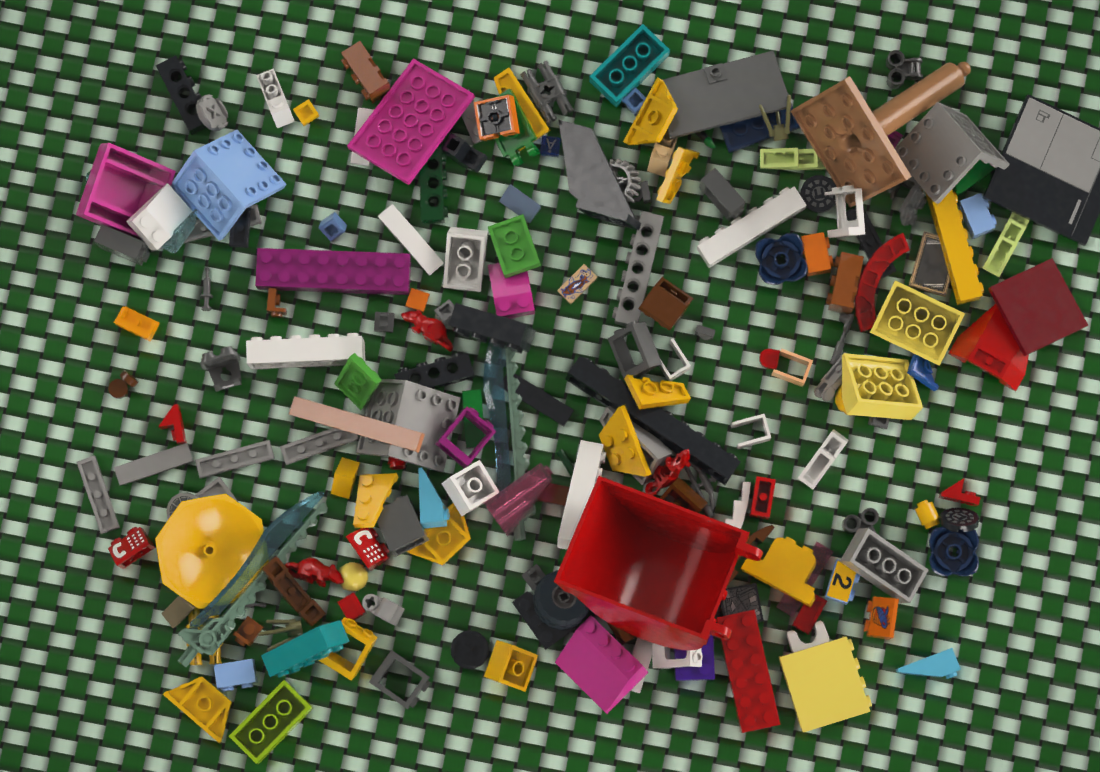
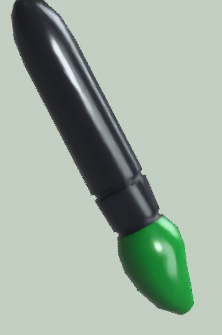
M704 131L695 133L704 141L707 147L711 149L716 148L713 140Z

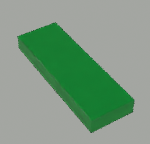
M481 389L462 391L463 409L465 407H472L479 413V417L483 419ZM464 417L466 449L475 448L485 434Z

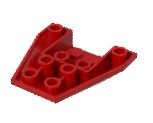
M996 303L957 337L948 353L964 363L968 361L1000 379L999 383L1015 392L1026 374L1029 354L1026 356L1022 354Z

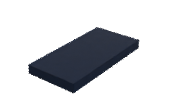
M786 109L779 111L781 124L784 125L786 123ZM790 110L791 132L800 129V126ZM775 112L766 114L772 129L774 125H777ZM762 115L719 126L729 153L773 138L769 136V130Z

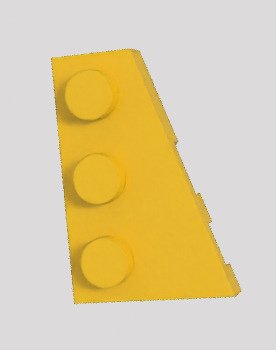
M682 147L677 148L673 153L672 163L665 172V180L658 189L656 200L671 204L682 185V176L689 173L691 170L689 164L693 158H698L699 152Z
M626 375L624 378L639 409L688 403L691 399L683 383L666 380L655 382L650 381V378L646 377L636 379L633 375Z

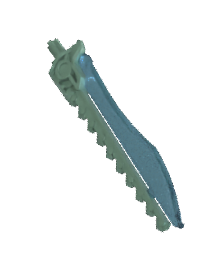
M489 342L484 364L483 393L491 423L494 426L493 429L496 430L494 441L497 489L500 492L497 495V507L500 511L497 513L496 522H512L515 541L526 540L524 521L533 516L536 510L532 478L525 473L530 462L528 458L523 457L528 446L526 442L521 441L526 430L524 426L519 425L524 414L522 410L517 409L522 398L520 394L515 393L520 382L518 378L513 377L518 366L516 362L514 363L511 360L516 352L511 351L510 348L505 346L506 359H502V348L496 347L493 343ZM503 367L507 369L515 480L508 487L507 505L505 504L506 488L511 482Z
M319 491L298 502L273 521L264 530L249 557L232 580L190 622V628H184L178 632V636H181L182 640L189 645L177 660L180 664L187 667L198 653L213 656L232 632V629L235 628L236 623L234 619L245 616V605L255 603V593L266 589L267 584L265 580L268 578L261 570L221 617L207 619L210 616L221 614L292 531L297 528L296 532L275 554L283 564H286V554L295 552L297 549L296 541L306 539L308 534L306 529L317 525L318 520L316 516L327 513L328 507L325 502H322L302 522L324 496V492Z

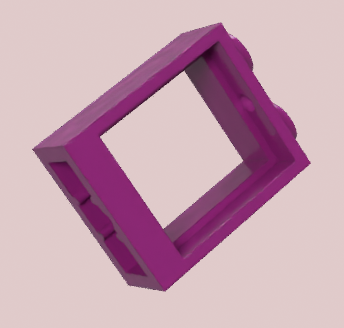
M465 407L436 441L435 445L462 468H466L495 434L496 430L493 429L492 423L480 418L479 413L474 408ZM463 417H466L486 434L469 456L447 439Z

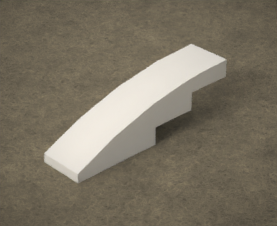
M393 204L378 215L379 219L428 275H431L444 264Z
M751 482L742 483L741 501L734 500L732 519H725L724 523L741 529L749 502Z

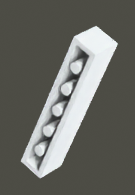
M795 186L791 189L789 187L784 188L779 192L780 195L774 199L773 197L768 198L760 208L754 207L747 212V216L742 219L737 217L731 221L732 225L725 228L723 226L714 232L716 235L711 238L707 236L700 240L697 251L708 268L805 210L807 205Z
M583 440L580 442L558 534L557 548L568 549L598 476L602 477L603 468H600L601 463H605L606 452H603L604 444Z

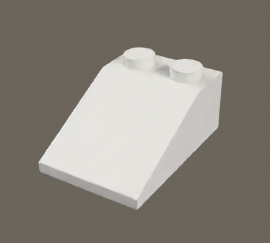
M167 183L126 222L151 250H158L172 237L193 211Z
M450 227L447 232L443 288L481 292L488 231Z

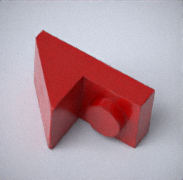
M175 404L158 428L162 430L174 427L171 430L173 441L182 445L187 443L181 409L178 404Z
M965 478L939 494L940 499L975 507L980 502V497L976 496V493L971 491L962 493Z

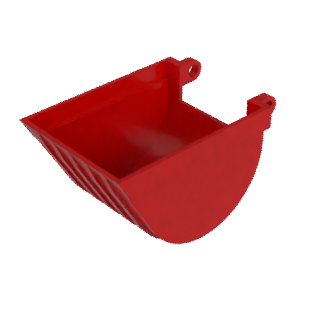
M598 476L554 582L565 592L577 597L598 617L624 632L673 649L698 650L707 644L710 635L724 640L730 638L732 631L728 627L716 623L717 620L714 617L720 602L724 601L727 597L726 587L739 555L754 561H760L763 551L747 544L750 534L748 531Z

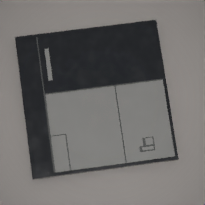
M1028 94L1023 101L1001 153L1010 165L1005 170L999 167L994 169L982 198L1085 246L1100 213V128Z

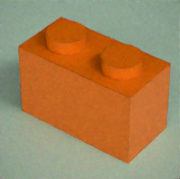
M824 232L801 236L804 248L803 258L807 262V277L830 273L831 267L834 264L832 255L829 256L827 248H830L829 238L825 237Z

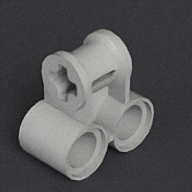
M367 594L362 600L364 609L394 626H397L405 610L398 604L374 594Z

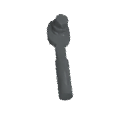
M841 314L839 317V321L844 323V328L840 341L837 342L829 363L831 365H835L840 358L845 345L844 340L853 323V314Z

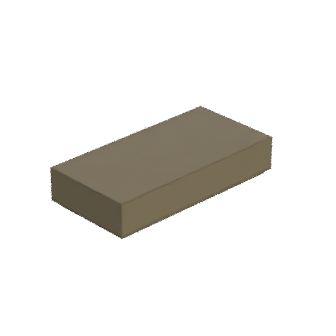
M178 596L161 614L170 626L175 628L196 607L181 596Z

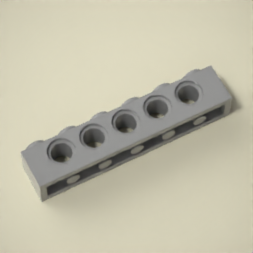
M642 211L641 216L636 217V220L642 224L636 234H632L630 245H633L632 252H628L625 263L629 265L627 271L623 270L621 281L624 282L623 289L619 288L616 299L620 300L619 306L614 307L612 315L617 325L626 326V324L633 321L639 323L641 311L638 308L645 298L664 216ZM642 230H650L651 236L643 237L641 235ZM640 247L647 250V253L643 256L636 252ZM638 265L642 267L643 271L640 274H635L632 268ZM630 284H636L638 290L630 292L627 287ZM626 302H631L634 308L628 311L624 309L623 305Z

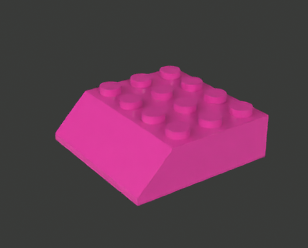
M109 142L102 143L99 146L76 215L142 240L126 221L164 185L168 183L171 186L176 171Z

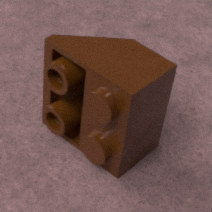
M662 277L638 309L644 315L658 322L660 326L671 330L684 315L694 298Z

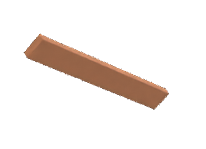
M294 396L289 415L418 453L425 435L418 431Z

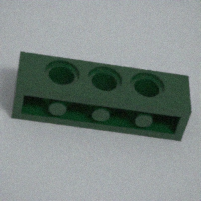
M442 145L436 148L419 171L422 224L445 223V217H448V206H444V199L448 198L447 187H444L443 180H447V170L443 169V162H446V153L442 151ZM431 162H436L438 167L431 170L428 168V165ZM435 180L439 182V185L436 188H430L428 186L429 183ZM432 199L439 200V204L436 207L430 206L429 202Z

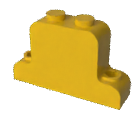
M787 536L785 539L781 537L776 538L763 560L754 561L746 559L741 567L743 572L809 607L815 601V588L806 584L816 566V559L812 554L813 550L804 545L802 548L797 546L796 541Z

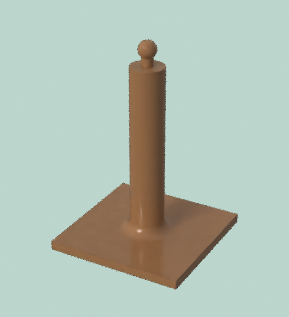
M960 62L957 66L953 63H946L874 111H871L849 76L792 109L791 113L836 186L854 185V189L862 188V198L865 201L912 177L887 136L934 106L937 102L960 89L964 85V76L971 72V67L967 62ZM854 193L845 196V201L850 208L856 205Z

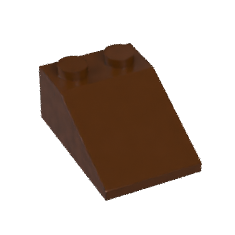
M680 477L660 497L662 500L700 513L708 504Z

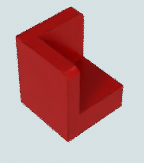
M351 593L337 602L347 619L350 618L355 621L367 614L355 593Z

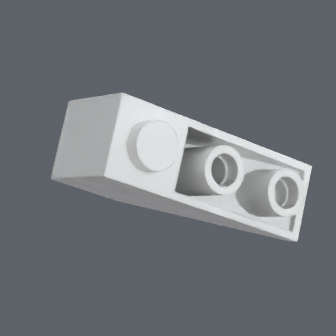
M274 68L256 75L276 127L280 128L295 122Z

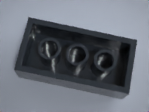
M455 303L449 326L454 328L453 331L462 337L469 338L471 335V337L476 338L479 342L487 343L488 340V342L493 343L496 347L504 349L506 346L511 351L520 354L523 351L529 353L536 332L526 323Z

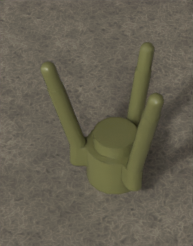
M787 95L785 125L781 124L779 111H776L777 125H774L773 129L763 106L760 104L759 108L769 130V136L773 137L774 141L789 139L791 95Z
M266 620V623L287 625L286 628L259 632L258 636L287 632L288 636H292L267 648L269 652L302 635L301 620Z

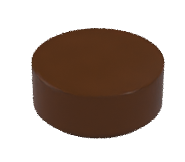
M125 370L120 374V378L131 387H135L139 382Z
M115 379L109 384L108 390L114 398L121 399L127 395L129 388L122 379Z

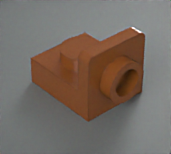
M269 288L267 312L271 314V317L282 318V315H287V309L276 308L277 305L280 306L281 294H278L275 288Z
M247 616L238 630L233 633L236 636L235 641L243 647L245 644L251 646L258 637V633L264 627Z

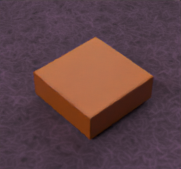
M411 288L405 306L414 310H421L424 313L430 294Z

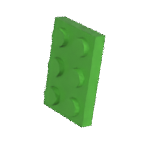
M523 214L488 226L505 279L541 266Z
M354 353L348 358L334 384L362 410L368 404L382 379L366 365L361 357Z

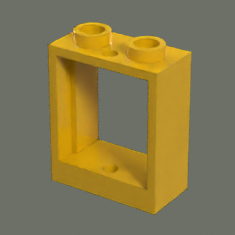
M344 617L341 622L345 632L366 645L357 662L353 664L333 652L329 653L328 657L318 661L352 681L358 674L378 637L371 630L357 625L353 619Z

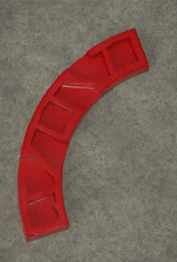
M904 233L894 236L880 246L869 258L860 274L857 294L855 295V314L860 332L871 329L877 318L875 312V293L883 272L896 258L910 251Z

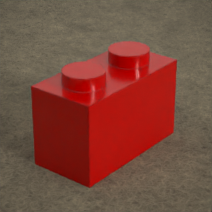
M756 477L749 517L767 520L770 518L776 479Z

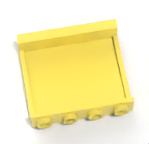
M847 636L778 657L802 732L870 712L869 707L872 706L869 695L865 696L863 688H866L863 676L859 677L858 669H860L858 659L853 658L852 651L854 646L852 640L847 639Z

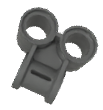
M891 51L886 59V67L891 70L886 81L889 88L896 90L903 85L905 80L923 79V74H921L922 59H904V54L901 51ZM896 57L900 63L893 64L890 58ZM896 75L901 81L893 82L891 77Z
M867 508L861 513L860 519L856 515H848L842 521V528L849 534L856 533L858 528H869L876 533L873 525L877 523L879 514L874 508ZM865 513H872L874 521L867 522L864 518ZM848 519L856 522L855 529L847 527L846 522Z

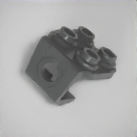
M911 177L888 189V192L891 193V200L895 198L901 185L910 189L899 210L903 226L913 225L917 219L915 210L923 209L926 203L922 187Z
M232 346L220 349L221 353L218 356L214 355L213 352L202 354L203 358H201L200 365L203 370L209 371L216 392L242 385L239 366L241 358L238 352L232 349ZM224 367L232 374L228 381L221 379L222 368Z

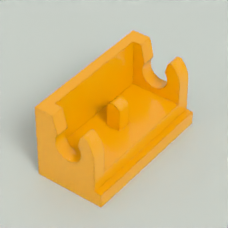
M126 306L121 308L114 321L118 327L150 342L160 324Z

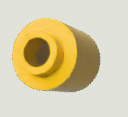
M924 500L917 504L918 508L915 511L922 526L924 525L926 529L940 524V517L933 502Z

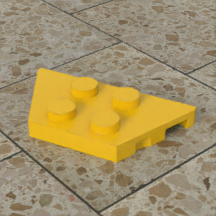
M656 78L623 141L624 143L638 145L661 142L678 110L662 79Z
M620 406L599 433L612 471L643 477L649 476L651 471L626 406Z
M454 503L448 507L450 519L447 520V526L425 529L429 541L407 551V553L443 566L471 540L465 517L460 515Z
M201 676L163 693L166 698L218 743L222 742L232 701L208 680Z

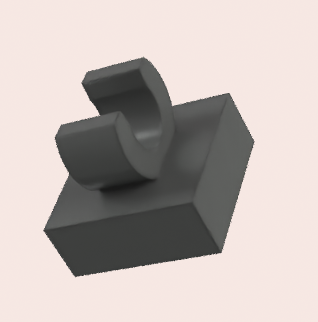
M648 181L640 182L641 189L636 190L640 193V196L633 198L634 202H640L643 199L644 204L652 203Z
M375 312L374 332L393 333L395 314Z
M536 564L521 576L534 591L540 580L545 577V574Z

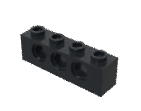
M175 55L157 64L156 67L190 134L193 135L207 128L201 122L197 113L194 115L189 114L190 109L196 107L201 95L199 92H194L192 87L196 85L191 76H186L184 71L187 68L183 60H178ZM175 75L182 76L180 81H172ZM184 91L190 92L187 98H181V94Z
M464 352L455 353L449 359H446V357L437 358L431 364H427V362L419 363L416 365L417 368L410 370L409 367L397 370L398 373L394 374L396 380L411 381L413 375L421 376V381L417 384L432 389L475 378L469 354H464ZM451 364L458 366V370L455 373H449L447 369ZM431 370H438L440 374L437 378L429 377Z

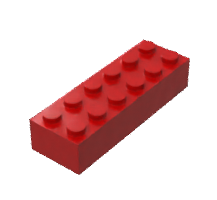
M755 609L715 618L717 620L716 623L726 626L732 631L728 640L720 639L740 732L745 733L780 725Z

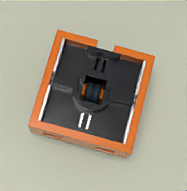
M504 95L473 102L479 140L487 141L497 139L499 135L506 137L520 134L514 96Z

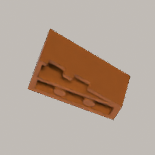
M361 41L341 52L343 57L341 59L342 64L346 70L350 68L353 73L350 76L356 85H361L363 88L361 93L366 100L370 99L373 104L387 94L391 89L390 84L380 72L381 70L376 66Z
M841 252L840 257L836 256L834 267L837 268L836 275L832 274L830 286H833L832 293H828L826 304L829 305L828 310L843 314L852 313L864 256Z

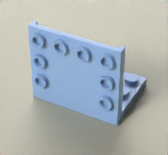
M235 130L194 150L172 181L171 187L220 241L225 238L246 208L284 189L287 184L238 130Z

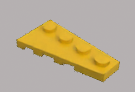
M510 68L494 77L499 95L508 89H512L537 139L551 131Z

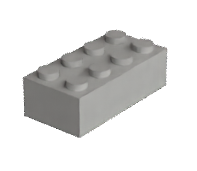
M858 528L840 560L845 566L892 598L899 599V603H911L928 572L927 568L869 528Z

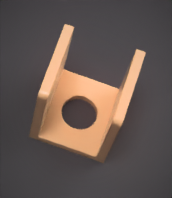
M781 349L780 356L807 365V369L803 379L775 369L772 372V376L803 387L813 360Z

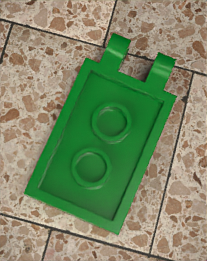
M508 89L496 97L504 95L514 96L520 134L506 137L499 135V138L494 140L503 157L509 156L513 165L519 166L524 161L517 150L525 146L529 156L533 157L540 152L533 143L537 137L512 89Z

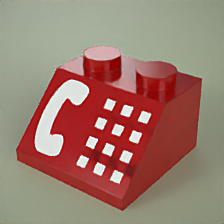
M141 527L130 529L126 537L123 539L119 537L110 543L111 546L108 550L118 567L124 569L155 549L154 544Z
M360 528L347 535L346 538L366 567L372 571L389 559L387 554L390 551L384 543L379 544L376 539L379 535L374 528Z

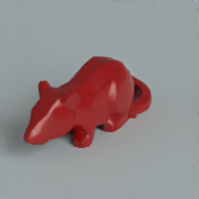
M421 310L401 313V317L405 321L415 325L411 328L414 333L419 335L422 332L423 336H425L424 338L431 343L439 344L450 352L453 350L454 346L447 337L446 327L440 320L427 318L421 313Z
M689 449L678 453L675 458L667 457L665 459L666 464L656 468L652 476L655 481L648 483L645 487L647 494L655 496L660 489L669 487L676 481L680 471L685 466H691L689 462Z
M305 558L299 563L287 562L285 564L293 578L311 584L317 581L319 586L326 587L325 581H331L336 584L344 583L341 574L334 564H331L329 567L315 558ZM291 569H295L296 571H298L297 574L294 573Z

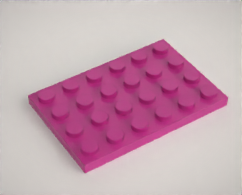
M413 58L347 147L349 150L409 185L475 96L472 92Z

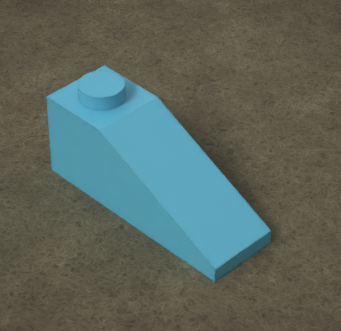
M418 468L420 524L425 529L446 527L447 520L450 519L449 509L446 508L424 469Z
M953 648L900 667L896 669V672L931 677L945 676L946 679L957 676L956 671L961 670Z

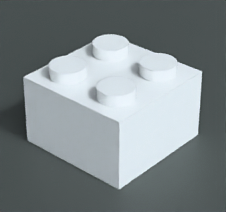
M480 460L452 475L442 483L461 516L488 502L500 493Z

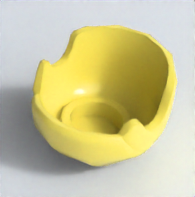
M349 562L339 569V573L344 580V583L340 584V586L344 590L359 591L365 587L368 581V572L363 565Z

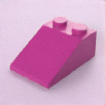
M500 263L488 265L496 315L511 319L535 314L528 271L505 279Z

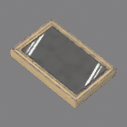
M924 231L908 286L945 297L950 283V276L938 235Z

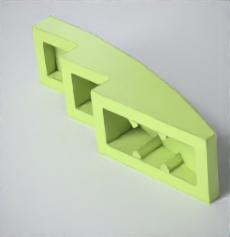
M760 149L761 169L826 170L814 149Z
M1013 212L1011 213L982 269L1000 277L1030 220Z

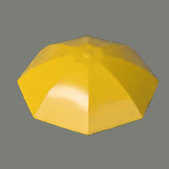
M227 494L181 501L155 538L162 583L198 609L233 603L261 572V568L269 562L262 519Z

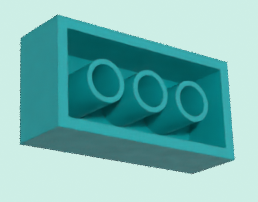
M642 24L589 76V82L617 107L635 87L637 88L669 56L670 49Z
M341 620L318 626L261 655L269 676L278 675L280 678L300 671V668L303 666L307 667L314 664V661L317 659L321 660L328 657L329 653H335L344 649L343 645L350 641Z

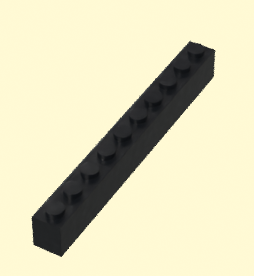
M580 355L567 373L565 380L604 406H611L617 410L618 407L625 405L631 421L658 438L675 453L678 454L685 449H689V462L723 485L727 484L741 461L734 454L727 453L719 444L709 441L704 434L694 431L686 422L676 419L671 412L662 410L659 407L639 409L628 386L621 379L611 376L606 369L594 365L593 361L589 358H584Z

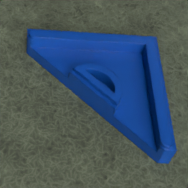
M913 353L907 373L931 390H938L939 386L934 382L929 360Z

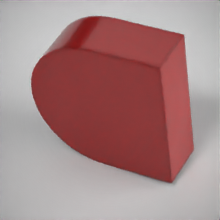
M763 350L759 356L760 364L764 368L777 370L780 350Z

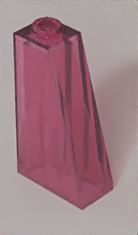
M539 463L484 503L507 537L512 534L553 481L551 477L553 473L547 465L543 466Z

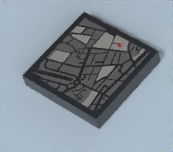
M757 583L726 588L728 592L727 597L724 601L720 602L723 616L755 609L757 622L764 621Z

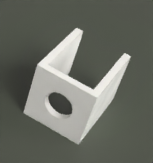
M672 338L670 339V344L685 367L670 375L662 362L659 368L668 381H673L691 368L688 360Z
M765 414L731 423V428L761 421L765 433L764 437L739 443L737 449L770 441L771 435Z

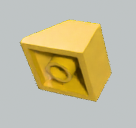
M497 640L484 677L526 692L538 655Z

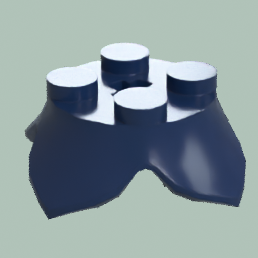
M787 233L779 239L764 238L756 243L755 255L760 263L759 275L765 283L778 285L785 281H797L806 275L807 262L802 256L803 242L798 234ZM784 257L785 264L779 265L777 258Z
M944 527L934 529L929 539V546L931 548L929 563L932 571L941 576H949L951 574L969 576L976 573L979 566V559L975 553L979 543L976 530L963 532V529H958V532H953ZM950 547H951V549H953V548H956V549H957V551H956L957 557H955L954 555L951 557V556L949 555V553H950L949 548H950Z

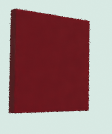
M1053 258L988 288L1024 356L1088 326Z

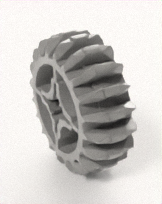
M610 159L609 164L622 191H624L627 202H634L632 197L634 195L639 196L636 190L641 189V186L637 184L641 181V178L637 177L639 172L635 170L632 164L629 165V162L626 160L622 162L621 159H617L615 162L613 159ZM618 171L626 172L627 178L620 177Z

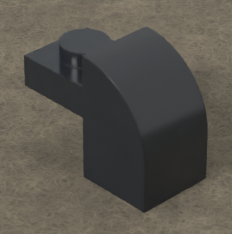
M452 133L441 148L453 161L476 173L480 171L488 159L485 154L472 148L465 140Z

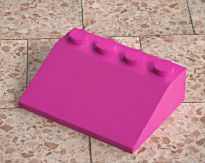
M591 615L577 628L555 661L606 714L648 674L645 667Z

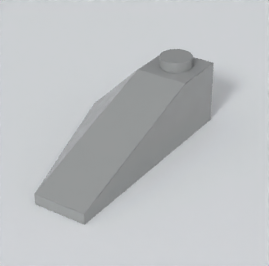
M611 406L605 409L599 419L603 428L616 411ZM631 421L651 471V475L646 477L633 474L632 476L641 485H644L652 478L658 466L666 464L665 459L670 457L672 452L658 438Z

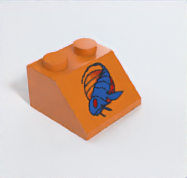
M872 597L871 601L868 600L867 612H870L869 620H865L864 631L867 632L866 636L886 640L893 638L899 599Z

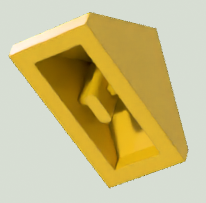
M341 458L334 474L331 489L332 495L350 499L360 462Z

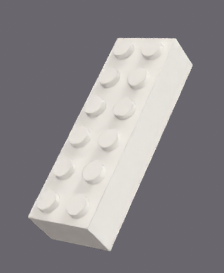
M348 333L347 336L339 337V334H328V337L309 335V338L293 335L289 336V339H282L281 336H272L270 340H263L262 337H252L251 340L246 341L247 364L251 369L345 365L348 358L354 353L365 361V341L358 333Z

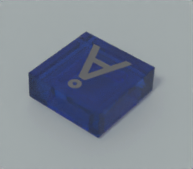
M542 135L540 155L559 158L561 138Z

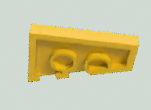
M397 473L364 474L359 476L353 520L355 528H373L383 510V504L386 498L390 496L393 484L399 478Z

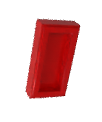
M815 594V601L812 606L809 607L803 604L791 626L809 635L827 600Z

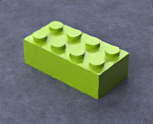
M283 680L229 737L256 764H259L307 716L313 707L286 680Z

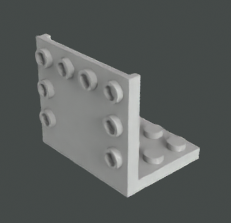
M939 102L930 109L895 148L911 176L934 203L937 204L946 197L979 159L985 164L989 163L994 168L999 167L1004 170L1010 165L967 115Z
M382 379L367 404L365 417L424 433L420 451L418 453L360 436L356 453L392 457L434 471L444 472L447 454L436 446L435 443L455 420L461 398L408 380ZM453 431L447 437L449 441H451Z

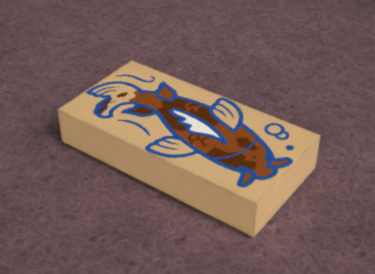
M583 264L557 292L571 305L598 277Z

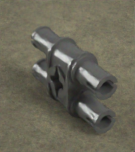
M544 61V64L540 63L537 66L544 78V82L538 83L531 69L527 70V74L524 71L520 75L528 88L527 93L530 94L536 105L535 108L540 110L546 124H550L551 120L554 122L557 119L550 107V103L557 102L563 116L568 115L567 112L570 114L574 109L566 97L567 91L561 85L559 76L553 73L549 62ZM544 90L550 91V95L544 94Z

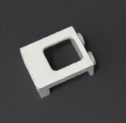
M854 185L834 187L830 192H824L825 195H835L838 229L827 230L828 238L864 235L862 188L854 189ZM854 193L857 219L848 221L845 196Z
M652 643L653 668L702 667L701 648L698 650H687L686 658L670 659L669 647Z

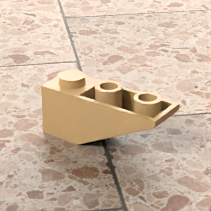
M668 130L661 142L655 143L647 168L648 172L665 177V172L669 167L678 138L670 139Z

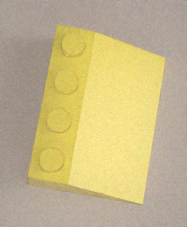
M895 280L870 333L940 366L965 313Z
M844 353L842 355V400L846 414L912 420L923 406L914 377L907 373L910 365L909 361L906 359Z

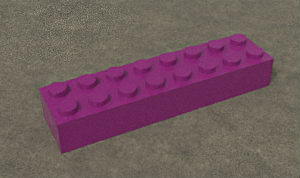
M257 248L255 286L258 290L275 288L281 291L409 295L411 255L408 253Z

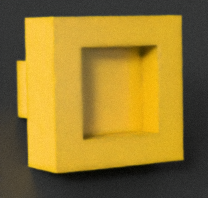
M309 99L293 109L303 126L319 117L318 112Z

